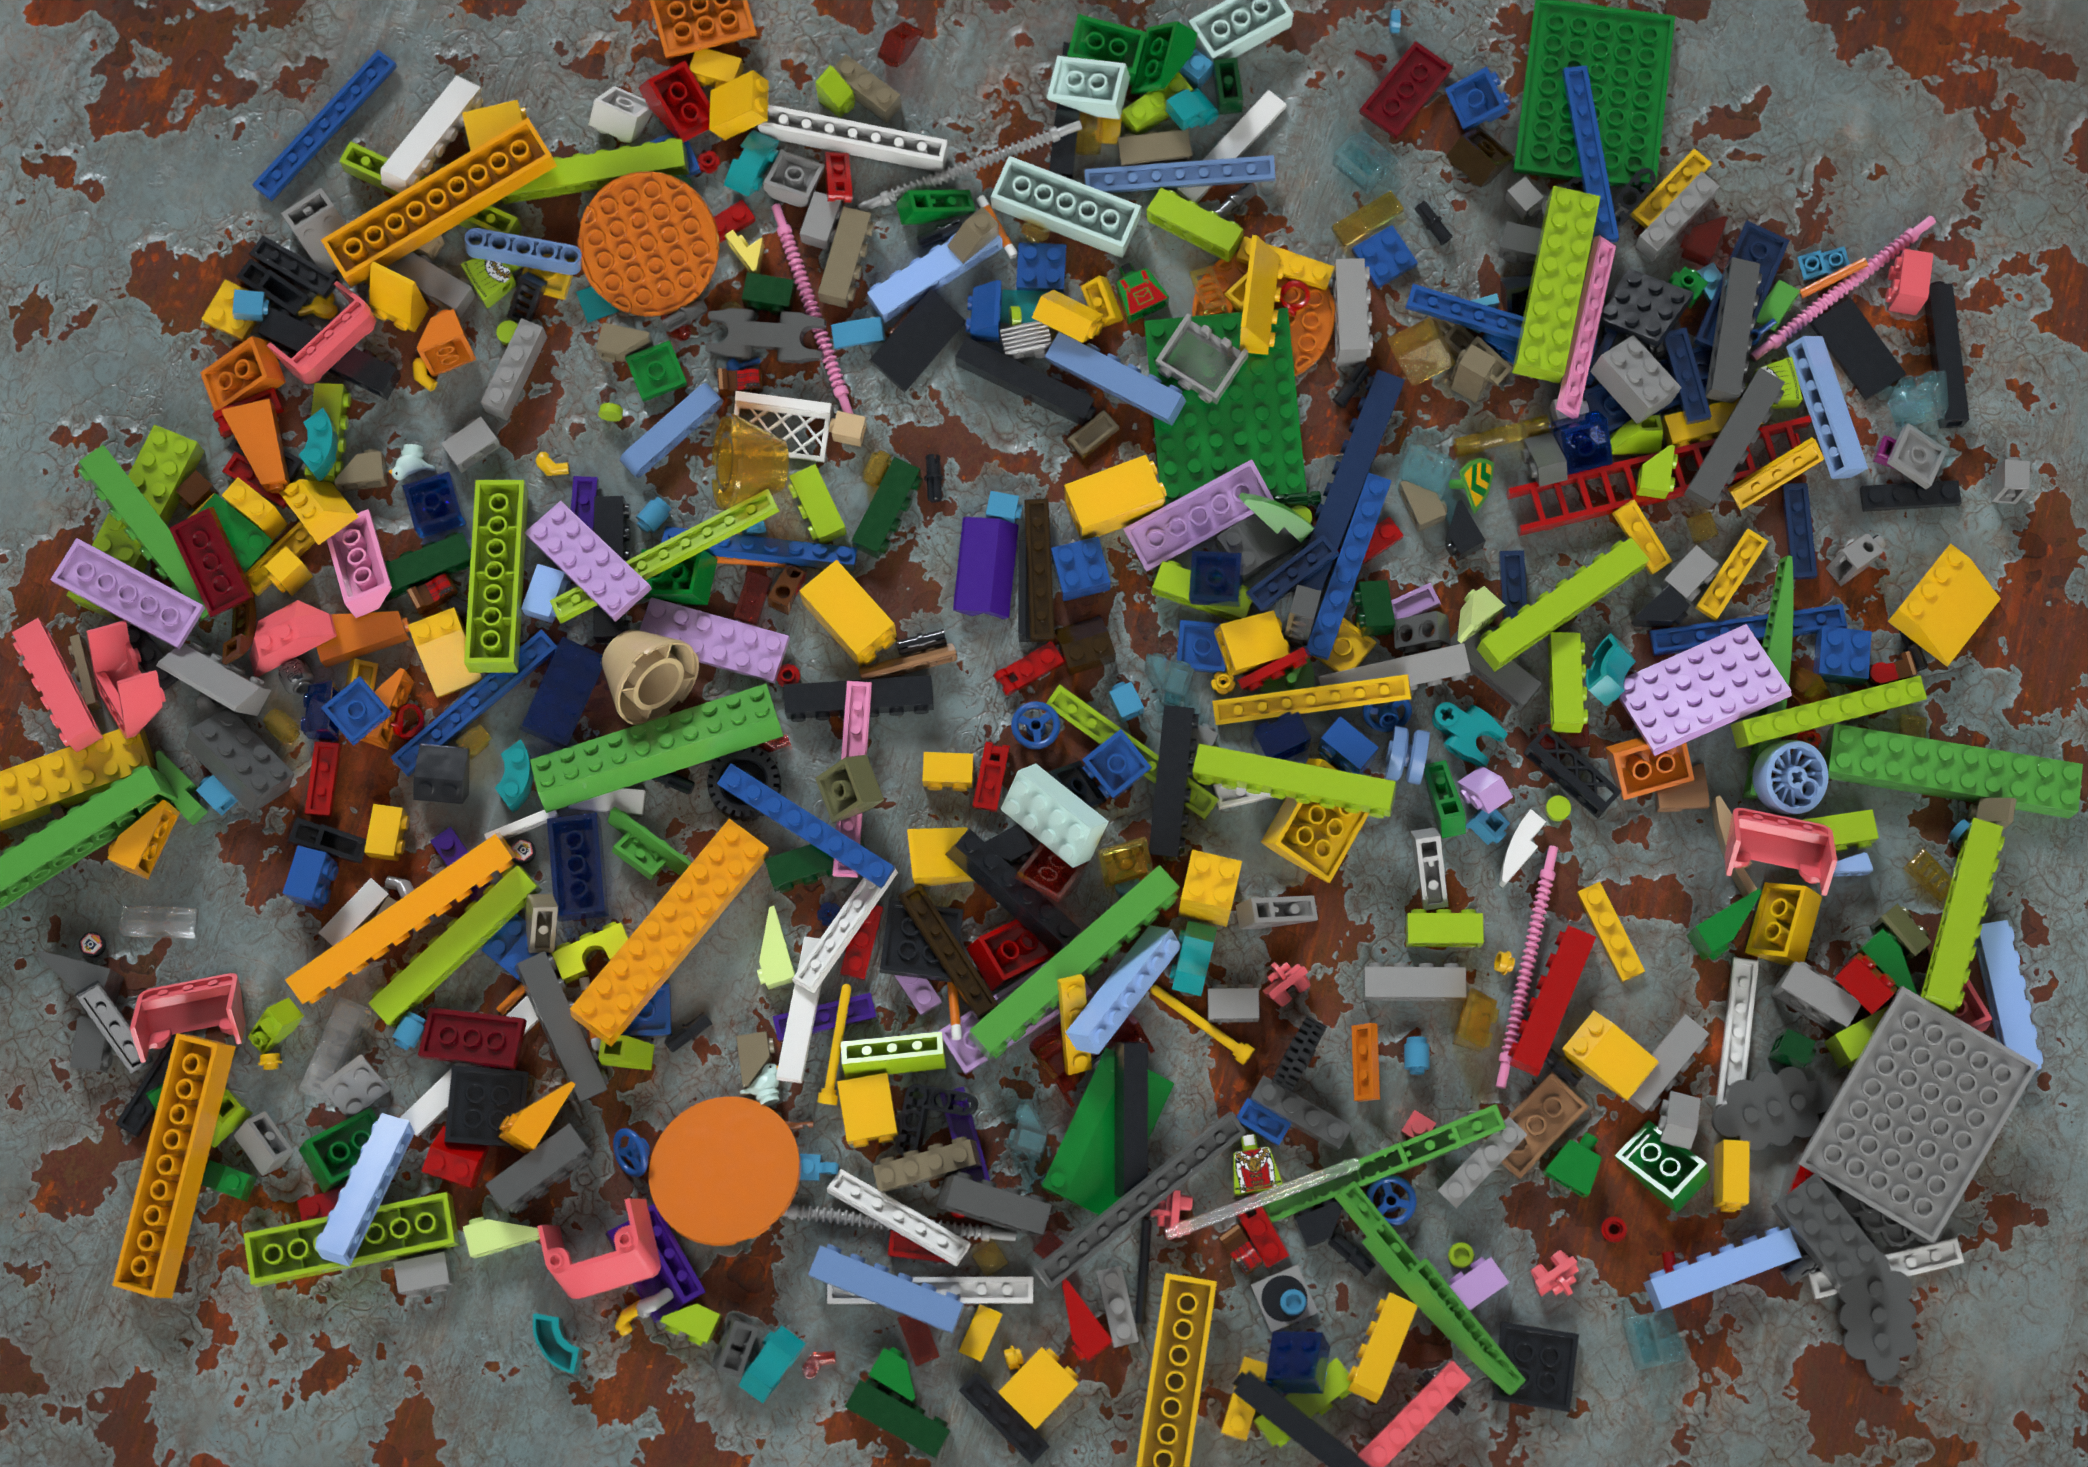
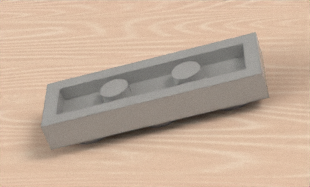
M1122 1266L1096 1271L1113 1340V1347L1138 1343L1139 1339Z

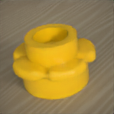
M1227 671L1225 673L1216 672L1213 676L1214 679L1211 680L1212 688L1219 694H1227L1235 688L1234 676L1229 677Z
M1499 951L1496 955L1494 970L1501 972V975H1506L1507 972H1511L1514 968L1515 958L1512 957L1510 951Z
M280 1053L259 1055L260 1062L257 1064L259 1066L262 1065L263 1070L279 1069L278 1064L283 1063V1060L280 1058Z
M1011 1345L1009 1349L1003 1350L1009 1370L1016 1368L1020 1370V1364L1024 1363L1019 1348L1015 1349Z

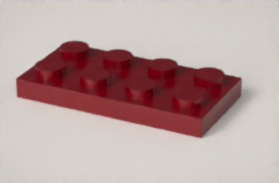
M1415 41L1359 109V114L1397 140L1449 76L1453 66Z
M209 507L169 528L210 617H215L255 597L214 507Z
M429 1007L418 1056L423 1059L516 1069L527 1021L524 1018Z

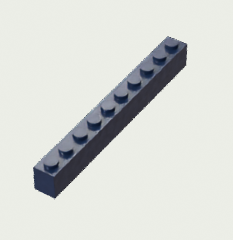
M1377 370L1375 377L1370 376L1365 388L1369 390L1367 398L1362 397L1357 411L1361 413L1358 419L1353 418L1348 431L1352 433L1350 440H1344L1340 453L1344 454L1341 462L1336 461L1332 475H1335L1333 483L1328 482L1323 496L1327 498L1324 505L1319 503L1314 516L1318 518L1316 526H1313L1314 530L1306 537V539L1310 540L1308 545L1324 534L1338 551L1405 379L1381 370ZM1334 559L1300 585L1322 592Z

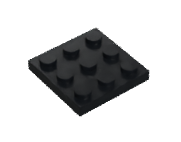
M1629 268L1604 302L1599 325L1629 337L1634 335L1642 342L1659 347L1694 299V292Z
M889 900L879 973L952 982L902 903L896 900ZM935 906L959 943L963 909Z
M452 1065L444 1142L515 1148L499 1138L502 1132L499 1127L507 1116L510 1117L513 1113L515 1114L526 1107L529 1072Z
M1501 1322L1498 1347L1526 1381L1511 1395L1493 1381L1491 1400L1569 1413L1579 1334Z

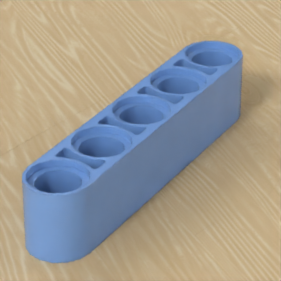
M481 228L469 229L465 234L466 252L473 258L566 275H575L582 268L581 251L574 245ZM474 241H479V242H481V243L478 244V245H473V244H471V243L474 242ZM498 245L504 246L503 249H496L495 247ZM520 250L529 251L525 254L519 253ZM544 254H551L552 257H550V258H545V257H543V255H544ZM569 258L576 259V261L574 262H568L566 260Z
M703 383L621 455L620 462L636 478L643 476L721 407L723 399L707 383Z

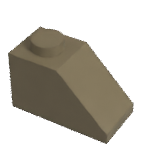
M982 207L962 224L947 247L964 264L999 235V223Z
M603 322L596 351L598 356L605 362H623L626 360L625 357L651 346L652 338L650 333Z
M374 449L356 454L335 478L336 487L340 492L388 486L386 458L381 451Z
M1405 480L1400 482L1398 487L1399 494L1417 532L1444 522L1448 509L1445 501L1439 499L1436 492Z
M1979 798L1970 805L1967 817L1971 819L1970 823L1974 817L2003 826L2004 830L2013 823L2017 799Z
M527 894L525 920L529 953L554 952L558 905L552 894Z
M767 1032L736 1036L744 1089L750 1087L753 1081L761 1074L763 1067L771 1062V1053H775L774 1039L769 1038Z

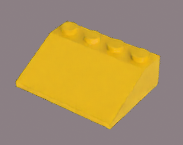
M1252 235L1241 321L1240 351L1242 352L1245 348L1248 350V353L1268 355L1269 347H1274L1275 333L1271 332L1272 324L1277 325L1278 310H1274V303L1280 301L1281 287H1277V279H1282L1284 265H1279L1280 256L1257 235Z
M1950 543L1888 622L1948 667L2001 598L1971 558Z
M1309 758L1306 762L1308 765L1337 770L1324 759ZM1286 797L1261 843L1279 856L1321 880L1330 883L1369 813L1359 811L1357 814L1349 813L1344 808L1336 806L1333 809H1328L1320 806V803L1310 801L1309 804H1303L1295 801V798Z

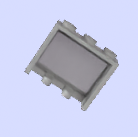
M1187 313L1155 361L1158 368L1157 371L1166 378L1172 376L1178 380V384L1185 390L1190 391L1192 389L1199 393L1198 397L1207 403L1212 401L1218 404L1233 378L1248 359V350L1244 348L1241 352L1232 346V342L1225 337L1220 339L1212 334L1211 328L1206 325L1201 327L1191 320V315Z

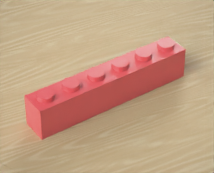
M37 618L12 632L16 640L13 645L19 655L24 656L25 660L22 663L28 673H33L34 678L31 681L38 692L42 691L44 696L40 697L47 710L51 709L53 714L50 715V719L56 728L60 727L62 733L59 734V737L66 747L70 745L76 752H79L103 738L49 630L41 620Z
M1451 1360L1358 1455L1373 1467H1385L1471 1381V1378Z

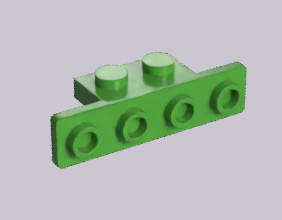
M616 807L611 809L608 823L624 834L613 846L612 853L649 880H652L665 866L681 876L691 865L692 862L685 855L678 853L666 841L660 840L653 835L648 828L638 824L626 812Z

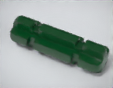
M1311 491L1309 494L1304 492L1288 494L1287 496H1284V494L1275 495L1274 501L1288 505V507L1305 506L1308 503L1316 505L1321 503V493L1319 491Z

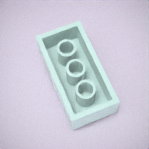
M1226 0L1189 20L1188 27L1198 32L1196 47L1199 52L1214 62L1217 59L1237 57L1292 26L1293 13L1284 0Z
M1037 764L1018 770L1001 807L1005 814L1072 868L1091 860L1109 822Z

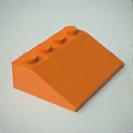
M650 0L666 59L757 35L747 0Z

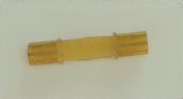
M1546 414L1526 420L1521 419L1519 423L1496 427L1481 433L1476 431L1473 434L1454 438L1452 440L1453 448L1457 457L1477 452L1482 453L1484 449L1551 433V426Z

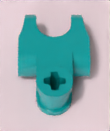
M1444 702L1436 708L1432 715L1433 726L1448 736L1443 744L1444 748L1460 760L1469 762L1477 767H1486L1490 760L1478 750L1476 739L1480 736H1489L1496 741L1503 742L1508 735L1490 714L1475 705H1470L1467 711L1464 712L1454 704ZM1445 713L1449 715L1446 721L1442 719V716Z

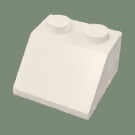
M613 86L594 100L589 125L596 128L600 133L617 137L621 142L632 143L640 137L653 112L645 99Z

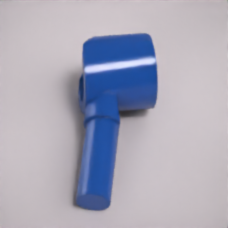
M1774 318L1764 326L1752 330L1751 334L1756 335L1757 339L1752 341L1751 346L1757 345L1761 335L1777 323Z
M757 357L739 364L733 358L726 363L727 371L743 370L761 363V361Z

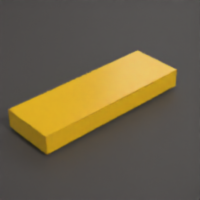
M1635 500L1629 501L1612 513L1628 539L1632 538L1650 559L1645 566L1650 575L1672 562Z

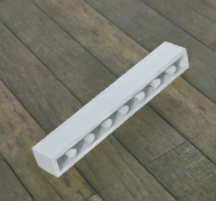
M768 105V121L758 125L760 133L779 141L839 153H849L850 155L940 173L942 169H945L949 152L948 140L773 105Z

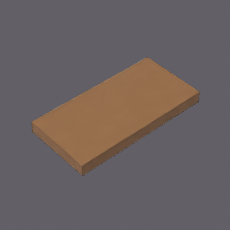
M1551 1072L1508 1116L1528 1135L1501 1163L1520 1180L1589 1106L1558 1076Z

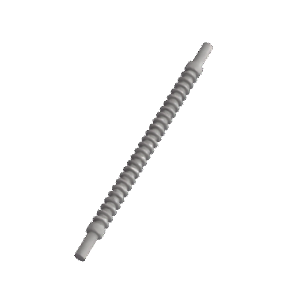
M1080 120L1060 128H1049V132L1043 131L1042 135L1037 133L1036 137L1031 135L1029 140L1024 138L1023 142L1018 140L1015 145L1014 143H1011L1010 147L1005 145L1004 149L998 148L997 152L992 150L991 154L986 152L984 157L982 155H979L978 159L973 157V161L967 160L965 164L961 162L960 166L955 164L954 168L948 167L947 171L942 169L941 173L935 172L934 176L929 174L928 178L923 176L921 181L916 179L915 183L910 181V185L903 184L902 188L897 186V190L891 188V192L883 191L880 193V196L859 203V209L861 211H868L881 205H891L892 201L898 202V199L908 190H923L925 188L929 190L930 186L935 188L936 184L941 186L943 181L948 183L949 179L954 181V177L961 178L962 174L967 176V172L974 173L973 170L975 169L980 171V167L986 169V165L992 166L993 162L998 164L999 160L1005 161L1006 157L1012 155L1017 157L1018 153L1024 154L1025 150L1028 152L1031 151V148L1036 150L1038 145L1043 147L1044 143L1049 145V141H1060V137L1083 129Z
M791 1203L783 1215L792 1220L800 1217L801 1221L807 1218L808 1221L814 1219L815 1222H818L820 1219L822 1223L828 1220L830 1224L836 1221L837 1225L840 1222H843L844 1225L851 1223V1226L858 1224V1227L864 1224L866 1228L872 1225L873 1229L876 1226H880L881 1230L883 1227H887L868 1215H864L861 1211L859 1214H856L855 1210L852 1213H849L848 1210L841 1212V1209L834 1211L833 1208L828 1211L826 1207L820 1210L819 1206L816 1209H812L811 1205L809 1208H805V1205L798 1207V1204ZM942 1220L937 1223L962 1238L967 1236V1239L974 1237L975 1240L981 1238L982 1241L996 1239L1016 1242L1017 1231L991 1229L989 1225H983L981 1228L978 1224L972 1227L971 1223L968 1226H964V1223L957 1225V1222L950 1224L949 1221L944 1224Z

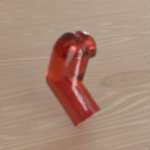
M669 313L662 315L661 320L663 321L672 314ZM682 325L672 332L666 331L670 338L686 341L690 338L692 331L689 326L685 325L684 327Z
M784 734L782 737L758 744L757 746L768 752H774L790 746L791 743L788 735Z
M825 1351L810 1354L802 1366L803 1376L807 1379H813L823 1365L836 1364V1352Z

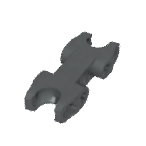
M729 308L708 312V319L710 321L727 325L728 335L720 343L706 344L705 351L707 353L721 355L729 359L751 360L752 349L778 350L777 361L802 364L824 360V353L805 348L803 339L804 335L811 329L826 328L827 321L825 319L799 312H781L780 323L754 322L755 311L748 309Z

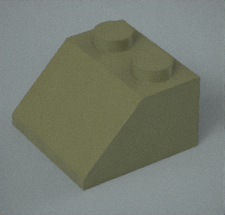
M867 755L845 757L815 778L832 823H837L866 812L884 801Z
M1897 903L1869 927L1875 934L1881 929L1892 933L1898 940L1897 944L1902 949L1905 961L1908 962L1929 945L1931 941L1928 938L1927 931L1922 926H1917L1911 919V913L1905 907H1900Z

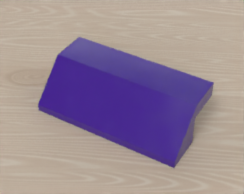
M963 517L953 611L969 616L984 613L1001 619L1009 618L1018 524L998 518Z
M655 1204L648 1207L661 1268L655 1277L633 1283L641 1299L656 1295L665 1288H669L672 1291L673 1299L656 1311L651 1312V1317L654 1323H656L663 1316L679 1311L703 1295L705 1290L668 1224L657 1210ZM630 1221L607 1231L605 1234L614 1251H616L614 1242L616 1232L620 1228L630 1225Z

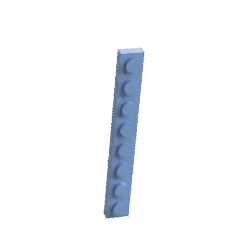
M1274 155L1085 169V185L1106 193L1275 181Z

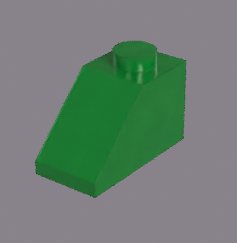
M209 1160L201 1185L247 1202L257 1178Z
M891 1347L890 1351L884 1348L868 1375L914 1403L916 1394L908 1362L903 1359L905 1354L894 1347Z

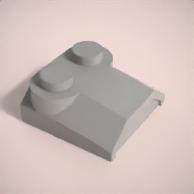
M781 149L764 181L763 189L773 199L797 207L808 206L824 171L825 164L793 155Z

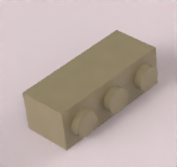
M847 54L835 65V70L854 91L855 100L885 123H888L902 107L899 93Z
M1174 128L1168 132L1150 131L1143 135L1126 134L1118 137L1117 148L1120 167L1192 161L1188 129L1182 131L1180 128Z
M1472 344L1467 351L1463 349L1456 360L1457 364L1450 378L1453 380L1451 389L1476 403L1489 382L1497 358Z

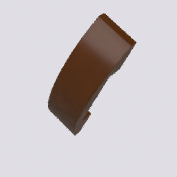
M254 597L232 608L231 639L223 643L222 663L225 665L243 656L253 642L256 631V605Z

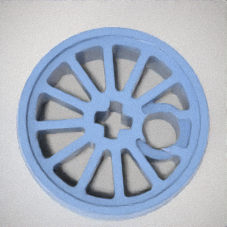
M1781 740L1772 743L1760 753L1755 762L1753 770L1754 789L1759 800L1767 808L1777 813L1796 815L1810 811L1822 800L1827 789L1828 768L1825 759L1814 746L1804 741ZM1802 754L1804 758L1799 762L1800 756ZM1809 764L1810 771L1806 772L1803 768ZM1803 785H1804V788L1806 789L1805 794H1803V791H1802Z

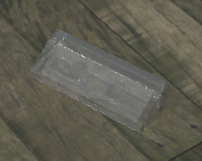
M124 906L118 925L122 936L194 939L197 934L199 909Z

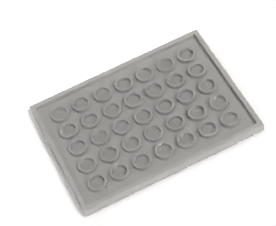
M1900 986L1797 1163L1811 1172L1817 1173L1818 1176L1925 1239L1935 1243L2039 1065L1905 987Z

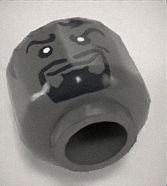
M292 659L284 663L278 673L283 687L292 695L301 696L307 694L315 682L311 668L302 659Z

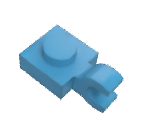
M799 1154L801 1158L800 1180L820 1181V1174L837 1175L839 1164L835 1162H821V1155Z

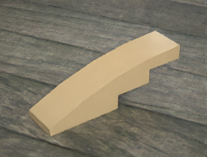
M1719 795L1711 802L1714 828L1724 858L1732 813ZM1751 860L1748 866L1733 868L1731 875L1743 897L1757 890L1745 871L1752 864Z

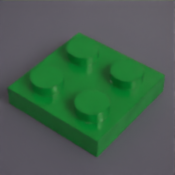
M670 340L625 357L643 402L688 385Z

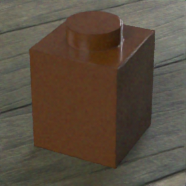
M196 470L175 490L181 497L178 501L188 511L191 508L196 510L213 493L218 494L214 486Z

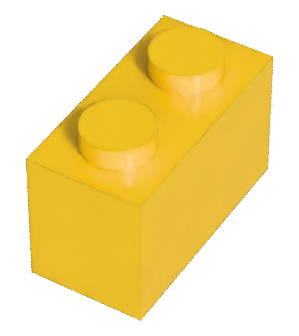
M710 49L696 51L689 67L701 87L707 85L714 88L741 76L744 70L742 58Z
M286 546L264 566L269 572L267 575L268 579L282 594L287 591L293 596L313 577L303 562Z
M924 752L923 786L934 791L942 790V787H952V790L961 792L967 791V788H973L974 755L969 753Z
M373 804L364 852L372 858L399 861L400 854L403 855L405 850L403 835L404 830L407 831L409 828L410 817L407 816L408 813L401 807Z

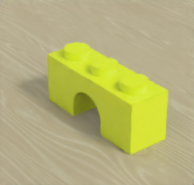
M616 922L606 924L602 927V931L595 934L593 932L583 934L579 937V941L572 944L565 942L557 946L556 951L551 952L562 980L566 984L589 974L586 967V958L592 951L603 950L607 953L609 960L613 958L629 939L621 922L618 924Z

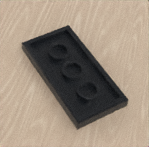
M930 289L868 361L903 392H906L963 326L966 320Z
M1851 298L1810 323L1816 334L1823 336L1827 349L1865 401L1906 376L1903 368Z

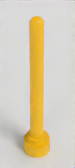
M844 984L841 988L825 1088H822L821 1093H818L817 1103L837 1106L838 1095H836L837 1090L834 1089L851 995V986L849 984Z
M1158 985L1151 986L1150 992L1233 1051L1232 1055L1236 1057V1061L1244 1065L1249 1060L1255 1050L1247 1043L1245 1045L1242 1042L1240 1044Z

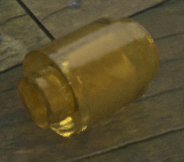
M881 450L878 453L872 452L862 472V481L878 488L892 462L891 455Z
M274 708L263 719V723L266 725L265 728L283 744L293 743L300 735V725L283 710L279 711L277 708Z
M479 724L477 727L473 726L455 742L458 745L457 747L470 748V759L472 760L489 746L488 742L492 740V737Z

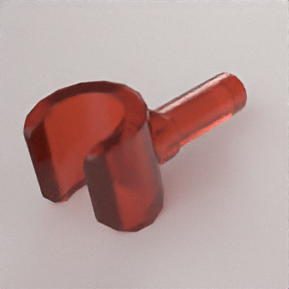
M1359 50L1355 52L1356 56L1370 62L1374 71H1381L1383 69V66L1378 64L1377 61L1386 63L1388 60L1384 54H1378L1374 57Z

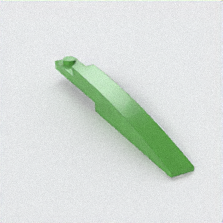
M1787 555L1780 559L1778 563L1762 648L1789 686L1793 639L1792 556ZM1787 698L1759 710L1758 716L1786 710ZM1781 738L1752 745L1742 798L1751 800L1758 798L1753 785L1755 762L1767 746L1781 741Z
M1495 1104L1265 1197L1260 1201L1272 1223L1297 1214V1212L1303 1209L1315 1207L1326 1200L1335 1198L1339 1192L1353 1181L1360 1188H1363L1375 1181L1398 1174L1504 1130L1506 1125L1498 1105Z
M1351 1182L1335 1198L1367 1236L1362 1241L1365 1247L1411 1300L1472 1362L1509 1395L1513 1394L1526 1381L1428 1259L1425 1257L1419 1261L1356 1182Z

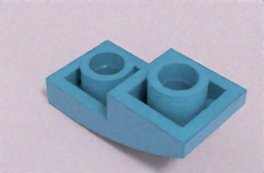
M1845 246L1823 253L1819 250L1797 257L1804 280L1824 278L1850 265Z
M882 317L865 318L831 325L834 348L838 350L856 345L865 346L885 341Z

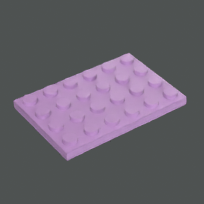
M1747 624L1625 677V691L1618 699L1651 752L1656 756L1792 696L1791 689Z

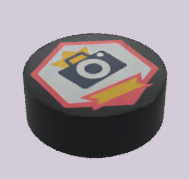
M520 838L511 845V849L517 856L514 858L517 863L527 864L535 858L536 848L530 840Z
M87 932L79 940V949L84 955L95 958L105 951L106 940L97 932Z

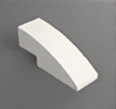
M1530 809L1519 824L1505 852L1499 885L1502 888L1538 847L1531 840L1542 829L1546 821L1532 809Z

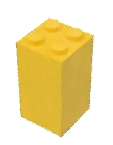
M1147 455L1064 485V501L1080 540L1100 537L1124 528L1164 507V504H1166L1165 496H1167L1166 490L1162 482H1157L1156 475L1158 473L1153 461L1149 462Z
M837 559L799 590L803 605L859 668L864 664H871L877 658L876 654L883 648L886 650L895 643L897 635L894 622Z
M1192 850L1178 916L1227 927L1242 861Z

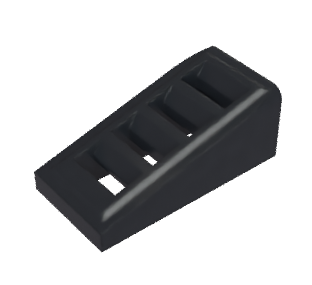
M530 272L523 274L520 277L507 318L518 324L521 318L532 322L548 281ZM524 292H527V293L533 295V298L530 297V296H528V295H526V294H524ZM520 301H523V302L529 304L530 307H528V306H526V305L520 303ZM519 309V310H521V311L527 313V315L524 316V315H522V314L516 312V310Z

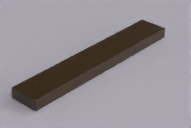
M1024 499L1030 642L1055 641L1049 499Z
M921 884L900 894L898 899L976 1020L985 1017L999 1004Z

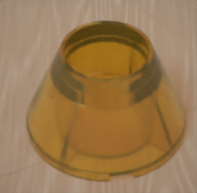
M727 413V417L721 418L713 444L711 466H716V479L711 481L713 496L718 509L725 511L766 489H769L771 495L780 493L785 487L788 476L789 453L786 441L733 413Z

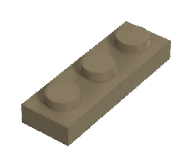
M79 634L71 636V645L68 646L71 658L76 662L77 668H74L76 680L81 682L82 691L80 693L91 710L102 709L86 640Z

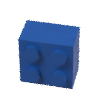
M1099 537L1051 548V558L1063 602L1110 590L1111 581Z
M1822 626L1816 633L1813 681L1862 686L1869 679L1872 631Z
M1340 716L1322 736L1318 751L1322 759L1328 763L1333 762L1339 767V771L1361 775L1375 759L1379 747Z
M297 846L283 894L294 903L323 910L324 904L329 902L331 890H329L331 881H334L338 874L337 862L326 852Z

